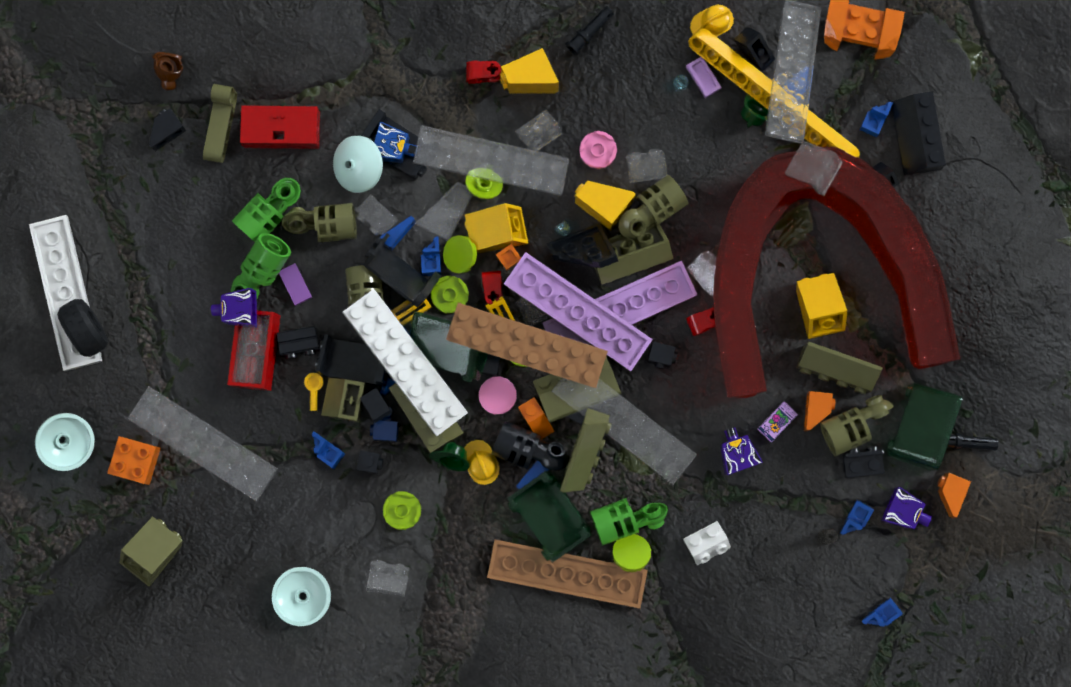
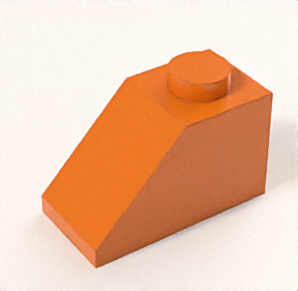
M814 391L807 393L804 431L811 430L827 417L831 410L835 409L833 393Z
M535 397L518 407L531 431L541 435L540 440L555 432Z
M945 473L938 481V493L948 516L957 518L971 481L951 473Z

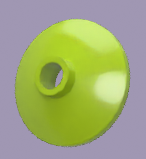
M487 168L473 169L467 174L465 179L469 192L482 199L497 197L503 188L501 177L493 170Z

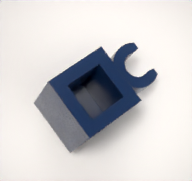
M392 413L384 417L383 421L380 420L376 423L374 422V425L371 424L370 436H373L374 441L398 442L399 423L391 421Z

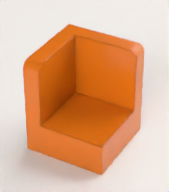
M512 244L496 254V259L501 262L506 271L515 266L521 259Z

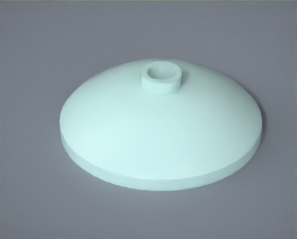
M350 136L338 145L333 158V169L338 182L343 188L353 193H363L371 190L381 177L383 168L382 156L372 140L364 136Z
M60 413L51 416L42 423L35 437V449L40 460L48 467L58 471H69L78 468L88 460L94 448L92 428L83 418L71 413ZM60 437H65L63 443H59Z
M296 567L284 572L277 579L272 591V603L277 615L286 623L294 626H307L320 620L327 612L331 601V591L327 580L318 571L308 567ZM302 592L307 595L305 600L300 598Z

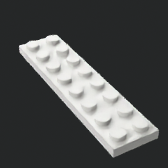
M63 215L29 224L63 371L102 362L100 352L91 357H85L75 349L57 316L60 307L74 299H83L89 306L68 216Z
M375 289L342 312L436 437L468 413Z

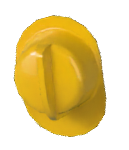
M723 5L711 6L693 17L690 26L691 32L694 35L699 29L704 28L717 37L731 29L734 21L733 14Z
M482 440L469 442L465 446V450L467 452V461L470 464L468 472L471 478L482 485L492 483L498 477L500 468L496 457L491 455V447Z

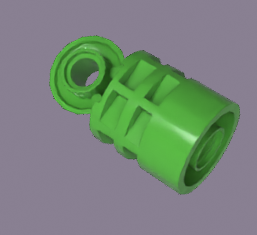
M292 178L280 179L275 183L271 195L266 200L257 193L236 215L232 222L254 242L260 234H270L284 217L282 213L288 207L294 205L300 198V185Z
M269 233L260 234L242 262V273L233 280L231 292L242 290V288H252L256 291L258 299L259 287L261 285H271L291 255L289 246L277 236Z
M627 498L592 510L590 514L603 546L639 532L638 528L646 525L650 529L660 528L664 525L668 508L663 503H650L639 511L632 512Z

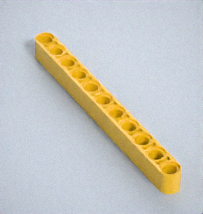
M701 28L689 39V46L694 52L843 169H849L859 158L860 152L857 147L709 30Z

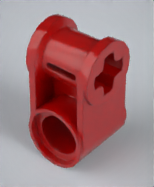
M496 61L466 62L467 83L498 82L501 79L499 75L501 73V66ZM492 69H496L495 74H491Z
M501 270L482 272L485 300L487 304L491 305L493 304L491 300L492 295H496V301L500 300L499 298L503 296Z
M712 307L687 317L686 321L692 335L702 334L720 325L724 319V312L719 307ZM713 312L716 315H720L718 321L710 318Z

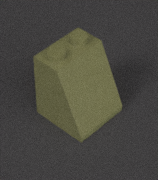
M152 516L123 547L119 563L150 587L181 548L183 540L176 531L169 530L161 519H155Z

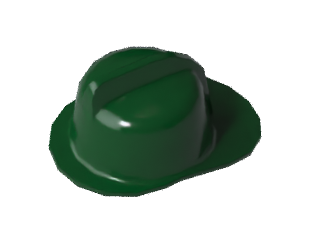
M746 94L741 116L747 122L748 128L752 125L760 126L770 119L771 112L749 94Z
M454 442L446 443L442 451H434L429 454V458L453 471H466L470 467L465 448Z

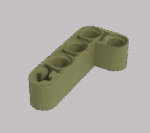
M213 84L211 90L213 107L203 150V160L223 163L237 102V92L233 87Z

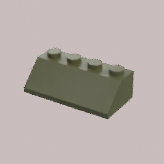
M652 224L637 238H627L622 234L609 238L608 240L618 257V262L603 268H594L601 284H605L665 263L674 258L669 240L660 224L658 226Z
M807 342L803 346L796 366L803 374L811 375L813 373L818 375L820 380L829 382V380L836 381V385L843 388L853 387L855 388L854 391L860 394H866V392L869 393L873 390L883 369L881 366L812 342Z
M607 357L605 358L596 388L552 374L533 381L549 423L621 394Z
M394 384L389 387L430 453L438 451L446 443L452 442L464 434L458 423L455 422L436 437L398 385Z
M587 408L563 476L561 492L581 491L585 489L586 483H591L593 473H590L592 467L596 468L598 464V450L602 451L605 444L603 436L608 434L612 423H609L610 415Z

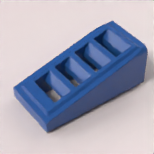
M410 216L380 236L382 239L387 233L390 235L384 245L393 250L414 226L415 219Z
M536 461L516 485V488L519 490L523 489L549 471V469L545 468L539 461Z

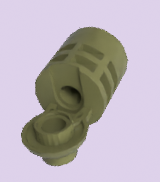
M666 175L636 196L641 206L637 209H630L621 216L618 226L619 231L624 237L637 238L652 224L658 226L688 205V200L677 182L670 175Z
M353 203L314 206L312 211H305L301 207H294L282 219L283 228L293 234H302L315 229L318 233V243L357 239Z
M363 265L345 269L348 307L373 289L383 300V281Z
M876 395L865 401L867 406L860 410L854 407L821 422L820 429L832 454L838 456L872 440L866 419L872 418L875 420L889 414L888 410L893 408L894 405L888 400H884L882 395Z

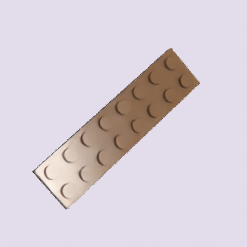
M461 303L457 304L446 338L447 341L593 388L597 386L608 352Z
M495 540L487 578L641 608L648 570L642 569L637 572H627L615 563Z

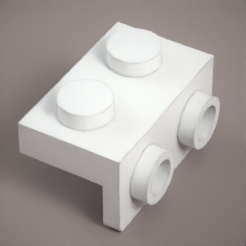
M718 521L683 539L696 565L706 563L710 558L723 554L731 548L729 540Z

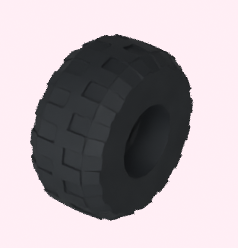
M74 299L60 307L57 313L60 324L75 349L81 355L91 357L106 348L108 338L97 317L83 299Z

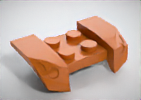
M830 0L824 42L835 51H838L841 40L877 48L874 59L888 58L896 50L905 12L888 8L885 11L849 4V0Z

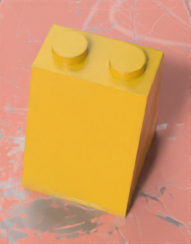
M543 48L501 66L500 82L504 89H508L510 94L558 92L559 81Z
M587 181L585 184L581 183L576 189L575 204L611 231L621 216L632 205L636 194L633 191Z
M504 203L465 214V228L468 231L471 242L476 246L477 253L504 249L510 244L513 247L528 244L522 208L519 206Z
M822 274L818 277L803 278L797 281L796 293L808 339L845 331L847 308L835 274Z

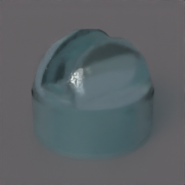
M684 75L676 76L673 81L674 88L678 91L685 90L688 86L687 77ZM679 78L680 80H682L683 82H685V85H684L682 82L678 81L677 79Z
M564 220L554 230L560 236H567L571 231V227L567 220Z

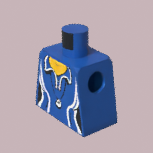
M380 122L374 143L381 153L383 162L403 163L405 155L416 156L418 146L408 144L409 135Z

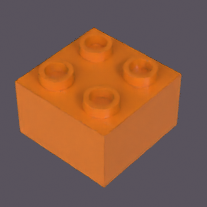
M119 436L107 474L150 485L161 448Z

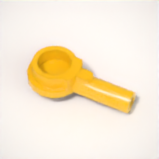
M313 372L305 377L304 385L310 391V411H317L318 390L323 386V378L320 374Z

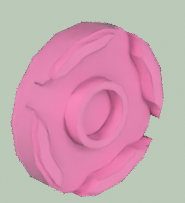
M595 131L587 134L580 144V157L584 164L590 168H606L612 164L616 157V143L613 137L606 132Z
M501 376L487 379L479 390V401L482 407L488 413L494 415L509 412L517 399L513 383Z

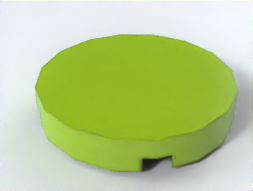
M457 235L447 241L443 251L446 267L451 272L458 274L471 270L470 268L476 262L477 250L469 237Z
M445 276L440 278L432 289L431 299L433 305L439 311L445 314H454L458 303L467 304L469 291L462 279L455 276Z
M398 491L391 494L385 500L383 516L391 527L398 530H406L413 527L419 521L421 505L413 494L406 491Z
M633 534L615 542L612 557L615 564L621 567L622 570L637 572L645 568L649 563L651 548L643 537Z

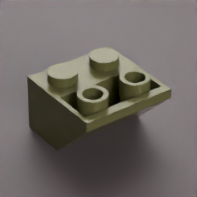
M329 378L321 416L359 423L363 407L360 398L365 395L367 385L358 381Z

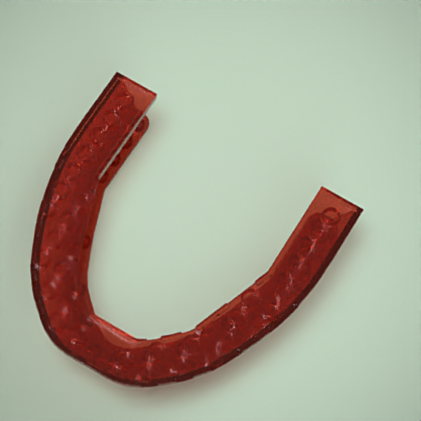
M818 147L781 153L767 159L751 174L739 190L728 211L718 248L714 275V320L728 398H749L757 393L767 391L751 307L754 279L767 234L784 211L792 203L800 199H812L823 204L846 219L861 235L898 295L912 366L917 369H924L960 360L950 304L938 261L935 259L917 218L887 178L881 173L879 174L862 159L835 147Z

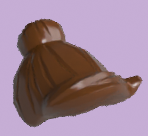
M157 52L152 58L154 59L155 73L161 80V87L165 90H174L176 88L175 80L180 77L183 71L182 56Z

